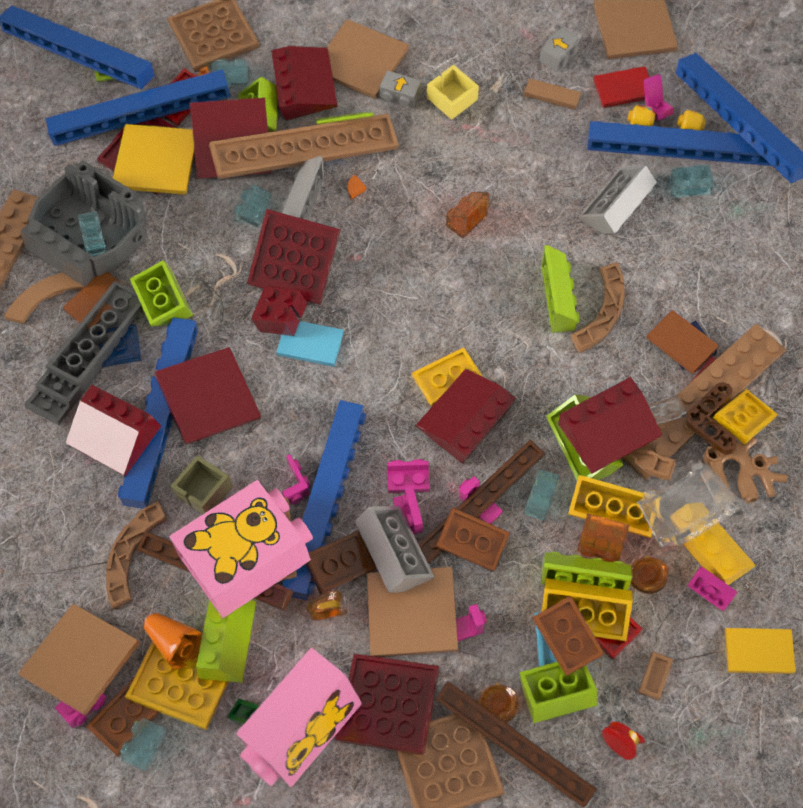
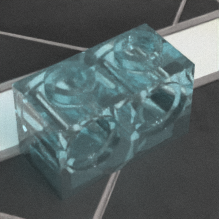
M710 165L673 168L669 179L674 198L711 194L714 185Z
M97 211L77 215L86 252L93 257L106 252Z
M539 469L526 504L525 515L542 521L545 520L557 487L559 475Z

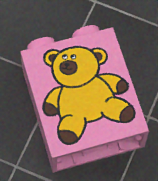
M258 480L169 536L179 557L222 618L311 560L305 545L313 539L309 529L299 517L290 522L284 515L290 508L280 491L275 488L267 493Z
M310 648L236 733L247 746L239 756L271 787L278 778L292 787L361 706L362 702L346 675L313 648Z

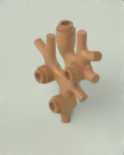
M753 437L745 445L737 441L736 450L729 455L722 454L713 446H709L703 456V463L709 469L700 475L698 479L704 484L710 478L715 477L718 479L722 490L729 488L730 486L723 471V464L727 460H735L740 464L737 482L742 499L746 503H753L758 500L759 495L753 481V476L760 477L767 496L773 497L776 493L772 482L786 483L787 474L773 473L768 470L770 465L778 464L777 456L767 458L763 454H756L752 458L749 455V449L757 443ZM724 442L723 446L729 445L731 447V442Z

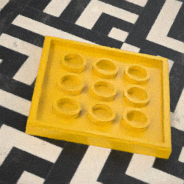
M125 124L113 179L134 191L186 195L195 155L193 130Z
M152 641L125 698L207 731L229 681L199 679L196 668L199 654L193 661L189 659L185 662L186 667L181 669L172 668Z

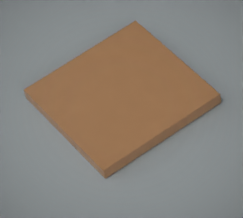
M214 0L167 18L194 72L260 47L256 36L235 0Z
M594 0L593 6L607 59L678 50L665 0Z
M346 19L327 47L333 80L338 84L376 99L380 93L379 87L386 72L395 71L408 51L409 44Z
M452 567L430 568L434 575L433 579L406 592L398 593L388 592L379 572L367 573L371 656L391 657L458 652Z
M72 604L18 675L86 716L140 642L77 605Z
M455 714L430 721L424 755L396 751L413 808H465L505 795L486 737Z

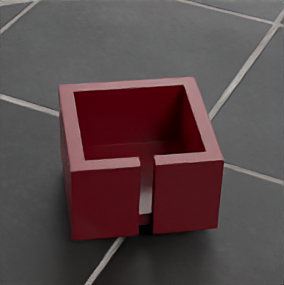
M264 287L251 320L259 332L294 336L300 323L298 318H302L307 302L299 290Z

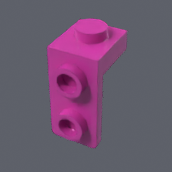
M656 74L644 79L646 106L652 108L655 113V119L663 120L674 114L673 107L663 99L661 75Z
M289 454L286 456L287 463L298 484L282 491L284 498H288L289 505H294L310 495L308 487L311 485L306 475L302 477L300 473L301 466L298 460H293Z
M475 476L470 480H464L459 486V498L463 502L480 487V481ZM494 503L479 518L492 524L502 514V509Z
M477 604L469 606V615L456 619L458 641L484 633V623H487L484 611H480Z

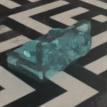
M217 59L216 62H211V72L223 69L227 85H248L249 64L244 59H234V62Z
M251 184L248 189L244 188L240 196L242 202L241 204L238 203L234 210V214H236L234 221L238 222L242 219L258 227L272 194L254 184Z
M144 717L141 721L136 719L130 731L134 734L131 741H125L119 752L123 754L121 760L146 771L167 729Z

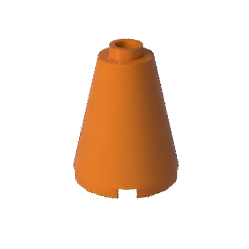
M160 613L151 614L145 619L144 630L172 668H184L187 666L185 662L189 659L193 661L197 657L202 640V633L199 630Z

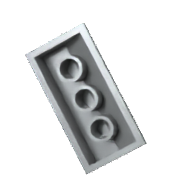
M321 156L306 161L301 165L300 169L296 170L294 185H290L288 200H284L282 213L309 220L324 181L323 157Z
M646 165L620 167L578 218L602 234H614L631 217V213L642 203L641 201L652 191L657 182Z
M400 506L368 507L355 520L389 593L406 592L434 578Z

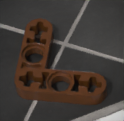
M721 382L716 384L687 412L686 425L720 453L729 455L736 450L737 440L734 435L712 419L731 399L732 395L731 386ZM725 390V391H726V395H725V394H721V395L719 396L718 400H717L716 398H717L718 395H719V391H720V392H723V391ZM711 402L715 407L707 410L703 407V404ZM699 412L702 413L699 416V422L697 420L691 421L692 417L696 418L699 415ZM707 428H714L717 433L711 436L705 430ZM724 442H731V447L729 445L723 446Z

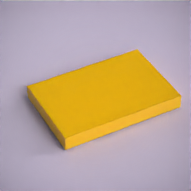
M463 347L412 372V377L432 407L465 369L480 376L482 374Z
M746 389L718 411L713 419L745 445L770 424L778 414Z
M725 629L728 673L794 674L796 672L792 629Z

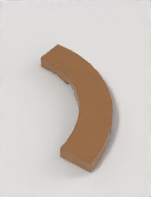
M618 262L601 267L599 270L604 283V302L593 321L581 330L571 334V339L578 353L590 349L603 340L613 329L620 317L625 294L624 278Z
M64 273L47 277L29 287L12 303L4 315L5 320L24 325L30 314L43 300L62 294L66 290H82L84 286Z
M646 446L626 455L634 465L646 473L670 481L676 465L674 459L659 455L649 450Z
M159 501L148 505L138 512L136 517L128 525L124 526L112 546L106 566V590L113 610L133 601L128 583L129 567L133 554L145 531L150 532L161 523L167 521Z

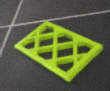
M367 111L316 119V123L324 124L372 117L374 114Z

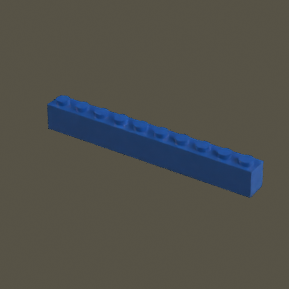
M11 5L0 15V25L3 32L142 90L155 77L152 63L148 60L73 31L36 14Z
M697 53L678 60L676 69L678 77L738 132L746 142L791 184L803 179V151Z
M222 69L46 118L47 129L53 145L57 146L125 127V124L133 125L191 109L190 103L220 101L230 98L231 95Z
M590 121L587 150L772 166L740 134Z
M172 318L171 324H168L166 329L167 338L162 343L161 359L158 358L156 370L190 360L198 334L196 321ZM155 376L151 379V392L146 396L145 404L147 406L145 412L152 415L161 427L126 477L124 476V484L120 485L118 490V497L124 506L141 509L149 505L173 421V416Z
M343 400L339 401L302 520L313 537L312 540L305 544L308 553L326 545L327 536L332 534L333 524H331V521L338 514L339 505H337L338 498L343 497L345 486L342 485L344 479L347 480L349 477V462L353 461L356 450L353 448L355 443H359L361 431H359L360 425H364L366 420L363 405ZM306 564L296 569L297 577L284 580L282 586L293 591L291 597L308 601L309 594L313 595L316 585Z

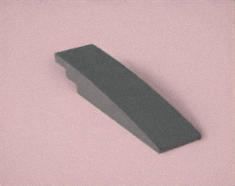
M114 281L46 365L47 371L35 384V392L25 403L27 409L57 425L61 424L105 365L141 311L142 305L135 290ZM105 303L112 306V310H106L102 313L101 321L98 324L93 325L90 330L87 328Z

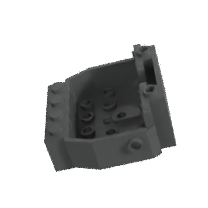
M82 160L75 167L68 164L64 168L65 174L54 181L35 201L28 218L29 224L20 232L26 250L85 287L95 276L118 268L145 241L147 221L141 195Z

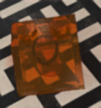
M471 192L467 197L464 196L455 208H451L447 212L446 226L463 239L488 216L490 194L488 192Z
M587 513L577 551L586 557L595 556L607 562L619 561L629 525Z

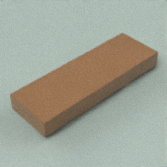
M529 78L524 96L576 110L581 92Z

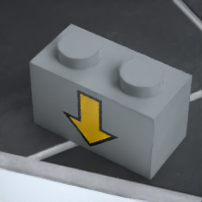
M561 27L542 47L539 61L557 72L561 66L564 67L567 64L568 59L572 55L574 56L577 53L579 37Z
M387 71L379 87L380 98L404 107L414 108L421 93V80Z

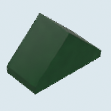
M239 698L227 718L242 727L261 705Z

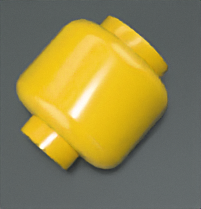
M636 105L633 111L629 110L627 121L631 122V125L653 126L655 113L651 107Z
M686 110L683 115L680 114L677 121L680 129L704 131L706 118H704L703 114L693 110Z

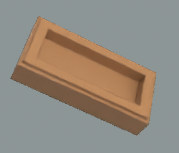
M652 652L638 693L659 701L674 659Z

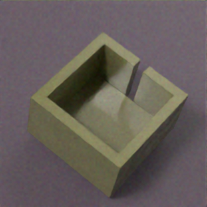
M196 455L170 487L178 499L189 506L192 505L193 509L203 515L219 505L234 486L228 474Z

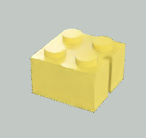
M452 65L442 73V77L438 76L427 84V99L452 120L478 100L479 86L455 65Z

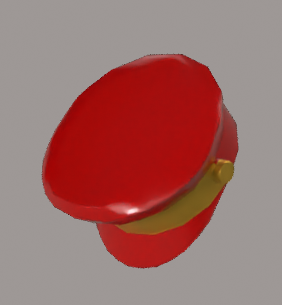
M617 721L611 722L608 727L602 730L605 743L625 760L634 759L637 752L636 746L645 743V739L640 734Z

